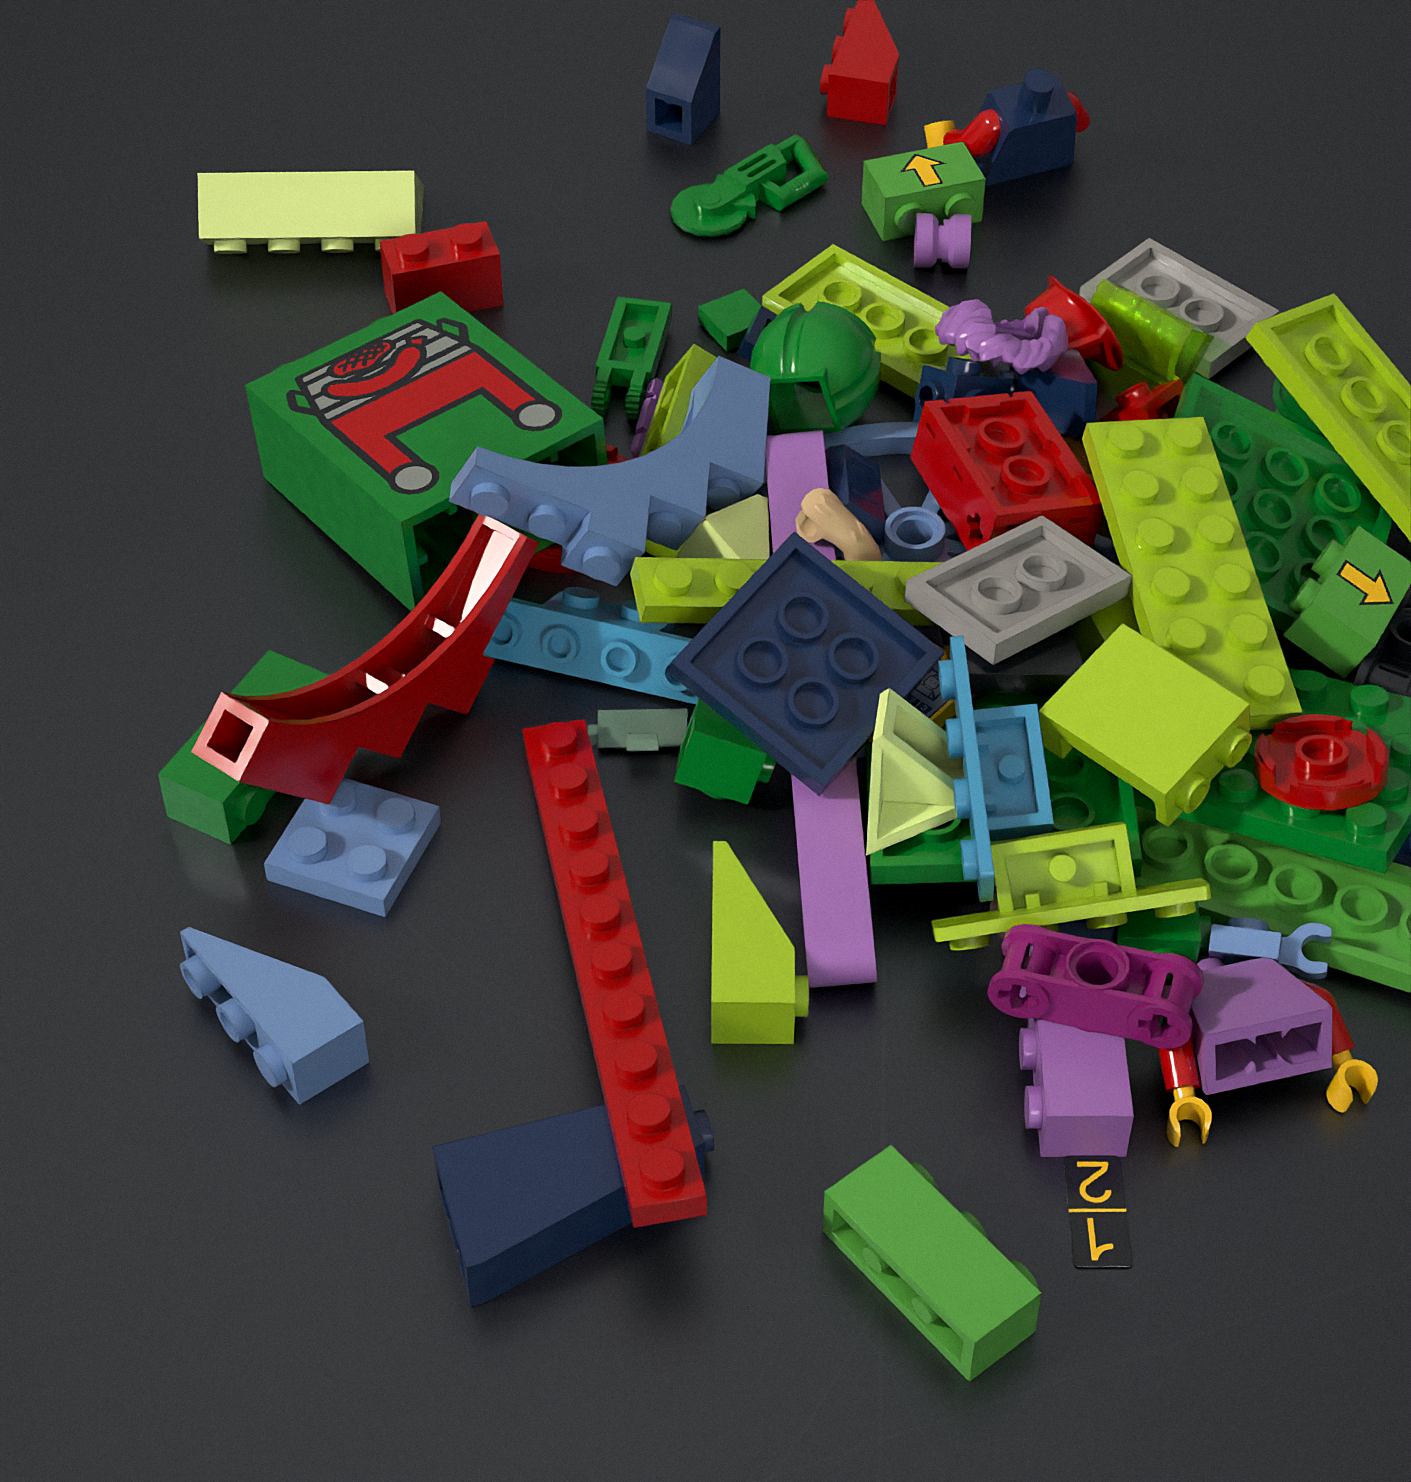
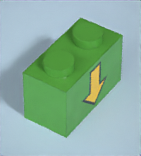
M963 142L865 160L863 162L861 204L882 241L915 235L916 213L934 214L938 219V224H942L943 219H950L954 214H971V223L981 222L986 178Z
M1360 526L1354 530L1342 545L1334 539L1331 540L1311 568L1319 577L1316 581L1309 577L1289 603L1288 608L1295 612L1296 615L1283 634L1288 640L1344 679L1376 646L1411 585V562Z

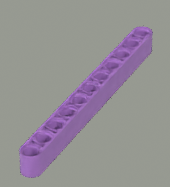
M823 430L766 436L765 461L773 553L794 531L797 533L795 520L799 512L802 511L801 502L805 495L817 488L829 489ZM824 539L815 543L808 542L829 560H836L833 543ZM854 757L820 797L791 774L809 988L877 982L856 758Z

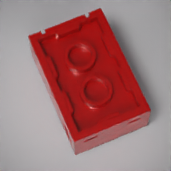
M1032 391L1015 392L1012 394V397L1005 393L949 399L948 403H945L944 399L924 402L910 458L967 551L1041 515L1090 548L1093 547L1104 513L1097 488Z

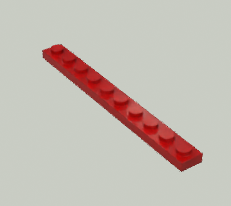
M585 719L553 722L543 726L522 729L524 749L633 1227L707 1215L706 1192Z

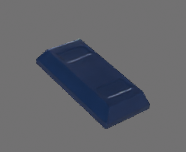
M845 444L828 447L825 454L829 490L867 528L875 542L880 545L884 539L886 520L879 465Z

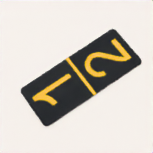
M1118 1156L1064 1157L1074 1264L1077 1267H1130L1133 1260L1120 1158Z

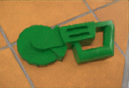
M795 134L776 146L772 143L725 170L724 175L717 174L716 180L712 184L693 185L684 191L682 190L676 198H673L670 213L673 222L682 228L683 231L696 236L715 237L723 234L727 235L735 229L738 230L747 221L748 213L749 218L755 219L756 201L760 200L774 210L781 211L827 183L829 176L809 142ZM795 159L802 173L786 183V164Z

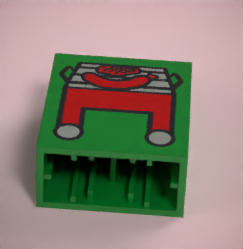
M441 291L390 316L380 318L369 326L294 362L281 365L271 373L245 385L264 478L410 611L423 599L447 568L479 515L472 510L449 502L451 483L477 446L508 457L539 464L566 467L608 465L603 418ZM508 525L540 542L535 553L554 544L552 541L539 538L529 532Z

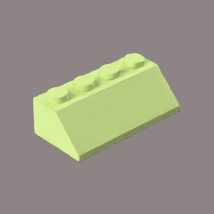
M415 171L197 173L199 239L207 245H214V253H247V244H268V252L299 253L300 244H321L322 252L348 253L354 251V243H375V251L381 252L379 241L400 238L406 234H421L424 186Z

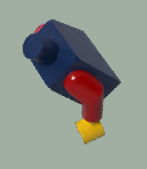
M1033 68L1027 71L1023 82L995 88L990 91L978 115L965 129H956L954 120L925 125L924 130L928 148L963 142L986 178L985 186L1072 165L1076 132L1080 133L1088 128L1090 115L1075 93L1065 91L1058 77L1053 76L1045 69Z

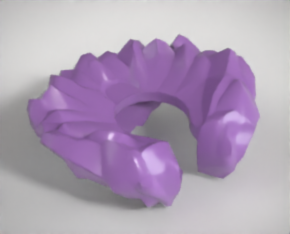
M978 299L962 301L959 305L951 306L942 314L940 322L935 326V334L939 336V342L942 345L949 344L950 346H955L958 355L964 356L969 354L973 362L979 360L981 363L990 361L992 367L1003 362L1010 368L1013 367L1021 375L1029 369L1032 371L1035 368H1039L1043 372L1046 371L1066 353L1068 348L1066 325L1061 317L1053 314L1049 315V310L1045 307L1035 308L1022 321L1015 319L1009 322L1005 319L993 323L991 309H988L985 303Z

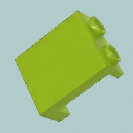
M1124 623L1112 633L1039 710L1043 747L1061 759L1073 748H1076L1151 798L1155 803L1156 820L1167 827L1183 811L1191 813L1202 803L1209 791L1211 780L1224 766L1232 768L1237 765L1248 751L1252 741V735L1250 734V703Z

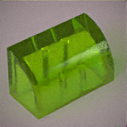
M1103 278L1090 303L1105 318L1115 333L1122 348L1124 364L1159 385L1181 379L1185 386L1195 373L1214 338L1212 335L1127 287Z

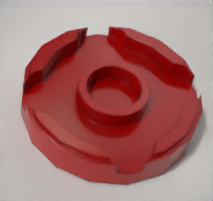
M1309 714L1290 717L1274 724L1272 734L1265 737L1262 733L1256 740L1254 776L1262 789L1278 800L1304 809L1332 811L1357 807L1377 797L1387 784L1389 749L1381 737L1367 728L1366 735L1352 730L1353 721L1339 716Z

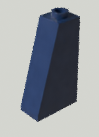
M680 1085L679 1090L704 1183L705 1153L714 1151L713 1133L706 1111L704 1109L694 1111L685 1085ZM606 1104L432 1146L437 1187L471 1307L492 1300L632 1223Z

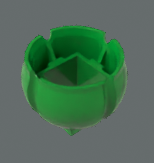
M819 301L807 312L801 303H797L784 309L762 330L752 350L750 369L770 377L768 417L772 419L777 434L823 430V434L838 432L843 428L851 426L870 407L879 388L881 352H875L876 337L864 321L852 312L840 306ZM819 381L822 390L812 388L802 382Z

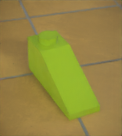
M713 841L711 1044H794L795 1017H808V975H795V947L727 841Z

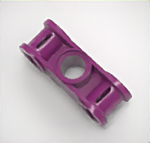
M1032 924L1016 925L1006 931L1001 945L1003 955L1005 956L1002 969L992 976L987 990L989 1000L1005 1014L1017 1018H1035L1063 1024L1086 1032L1105 1033L1142 1041L1157 1048H1176L1188 1042L1193 1029L1189 1010L1192 999L1199 996L1203 988L1204 975L1199 966L1187 957L1173 953H1156L1117 945L1103 939H1088L1054 932ZM1028 945L1033 946L1031 957L1027 956L1026 948ZM1168 974L1173 975L1171 986L1165 985ZM1022 986L1026 987V996L1023 998L1019 996ZM1160 1015L1167 1017L1164 1027L1158 1025Z

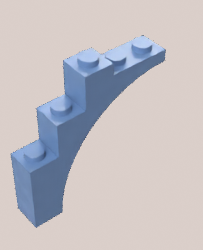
M718 356L691 390L688 412L679 435L666 445L644 456L621 463L584 467L539 464L508 457L477 446L452 481L449 502L472 510L482 516L493 518L529 532L539 538L563 546L560 565L583 573L593 579L617 586L632 568L635 557H641L645 553L646 539L677 551L705 518L706 506L719 511L752 497L761 487L764 480L770 377Z

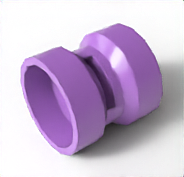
M916 213L914 268H931L938 258L941 259V263H947L952 269H968L971 249V214H954L950 219H943V223L938 224V219L934 214Z

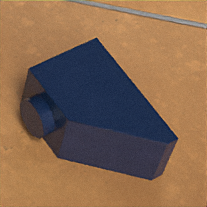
M1077 349L1067 350L1052 367L1044 372L1039 368H1035L1032 371L1029 369L1021 375L1013 367H1009L1008 371L1000 372L1001 377L1013 380L1010 397L1015 392L1032 391L1060 434L1082 439L1086 424L1096 422L1097 381Z

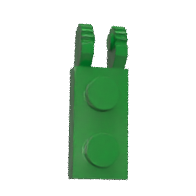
M617 296L595 365L596 379L592 389L591 409L598 415H606L611 402L612 385L629 388L624 404L627 419H639L643 401L646 399L645 393L648 383L655 378L672 321V303Z

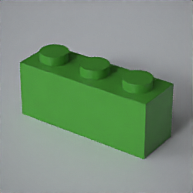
M890 1145L824 1191L822 1231L969 1382L1035 1333L1042 1292L1039 1290L1033 1275L1019 1261H1009L988 1240L984 1228L972 1214L964 1210L959 1212L938 1191L933 1177L922 1165L916 1162L910 1164Z

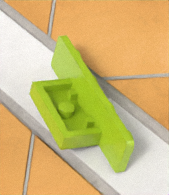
M1121 821L991 842L998 910L937 919L931 922L936 942L949 941L950 950H968L990 945V934L1006 932L1016 925L1032 924L1050 931L1059 932L1058 923L1085 919L1088 929L1107 928L1127 923L1126 912L1154 908L1156 918L1191 914L1196 912L1195 901L1207 900L1212 897L1210 884L1202 878L1136 888L1126 824Z

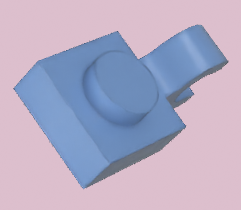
M1242 917L1228 919L1227 926L1212 924L1209 957L1219 958L1226 965L1262 957L1274 959L1287 971L1298 973L1308 979H1321L1327 977L1328 963L1308 960L1304 957L1302 948L1310 941L1330 943L1332 929L1321 923H1307L1298 927L1290 936L1281 937L1280 932L1269 931V924L1264 921Z

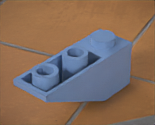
M191 927L180 932L186 960L180 963V970L187 985L199 999L208 995L217 1006L218 1018L233 1041L238 1043L245 1039L254 1050L253 1056L260 1072L272 1087L282 1084L300 1105L369 1063L363 1020L325 977Z

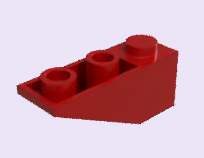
M858 0L855 9L847 8L843 24V36L837 35L834 41L832 65L825 64L822 71L820 94L827 95L828 117L886 126L897 98L899 52L875 1Z

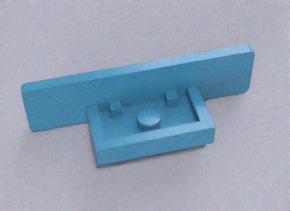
M565 588L564 592L560 591L542 605L511 598L484 651L486 655L493 658L695 705L698 700L695 694L668 673L673 659L692 639L673 635L675 623H640L636 600L623 601L622 605L601 601L598 592L586 588Z
M951 636L950 660L938 661L942 700L954 699L956 718L945 719L949 759L962 758L964 778L953 779L956 818H969L972 838L960 840L964 881L977 880L980 902L994 901V868L990 841L1053 833L1054 821L1037 704L973 710L964 636Z

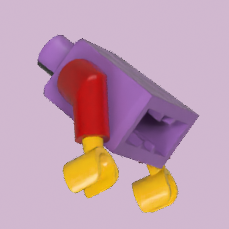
M1208 957L1197 963L1203 971L1204 984L1199 996L1192 999L1189 1010V1016L1193 1024L1191 1036L1188 1042L1180 1047L1170 1049L1158 1048L1165 1090L1168 1093H1174L1175 1099L1169 1110L1166 1125V1135L1173 1146L1179 1147L1181 1137L1179 1121L1184 1119L1196 1122L1201 1129L1202 1144H1205L1212 1122V1112L1209 1105L1202 1099L1195 1097L1194 1090L1200 1087L1206 1095L1327 1069L1333 1065L1336 1074L1328 1085L1326 1092L1331 1106L1339 1112L1347 1111L1353 1101V1094L1349 1085L1359 1092L1360 1099L1367 1105L1377 1087V1073L1368 1063L1353 1059L1350 1051L1356 1047L1336 1001L1327 989L1296 978L1274 959L1262 957L1226 965L1219 958ZM1165 1016L1163 1018L1161 1027H1164L1166 1024L1167 1017Z

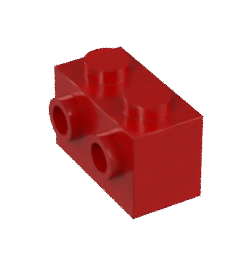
M486 221L472 224L463 223L452 228L421 234H406L400 238L379 241L385 295L393 314L440 291L467 312L503 306L500 253Z

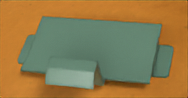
M687 709L598 710V724L588 725L591 745H597V748H627V751H659V747H680L689 724L687 723L688 711Z

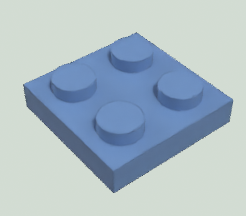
M343 777L329 805L304 799L264 862L266 878L268 881L386 917L441 824L440 808L434 804Z

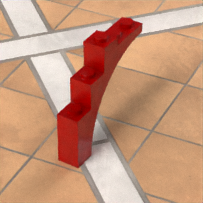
M479 514L464 542L432 588L406 618L380 642L339 671L313 684L289 692L266 696H241L221 692L191 752L239 782L329 805L358 747L400 759L428 702L465 715L468 714L495 659L486 655L484 651L540 542L498 520Z

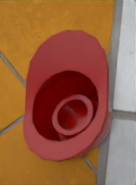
M1053 275L1047 277L1048 288L1025 308V318L1035 308H1047L1049 315L1053 314L1061 317L1066 325L1068 336L1067 350L1077 349L1084 361L1092 359L1111 371L1121 370L1124 364L1122 348L1105 318L1092 304L1063 286Z

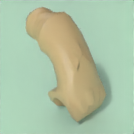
M817 488L805 495L801 502L802 511L799 512L795 520L799 536L807 542L815 543L824 539L835 544L843 551L842 558L844 561L883 560L879 547L867 528L842 504L831 490Z

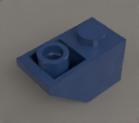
M674 13L670 17L646 86L647 131L692 145L720 114V26L678 13Z

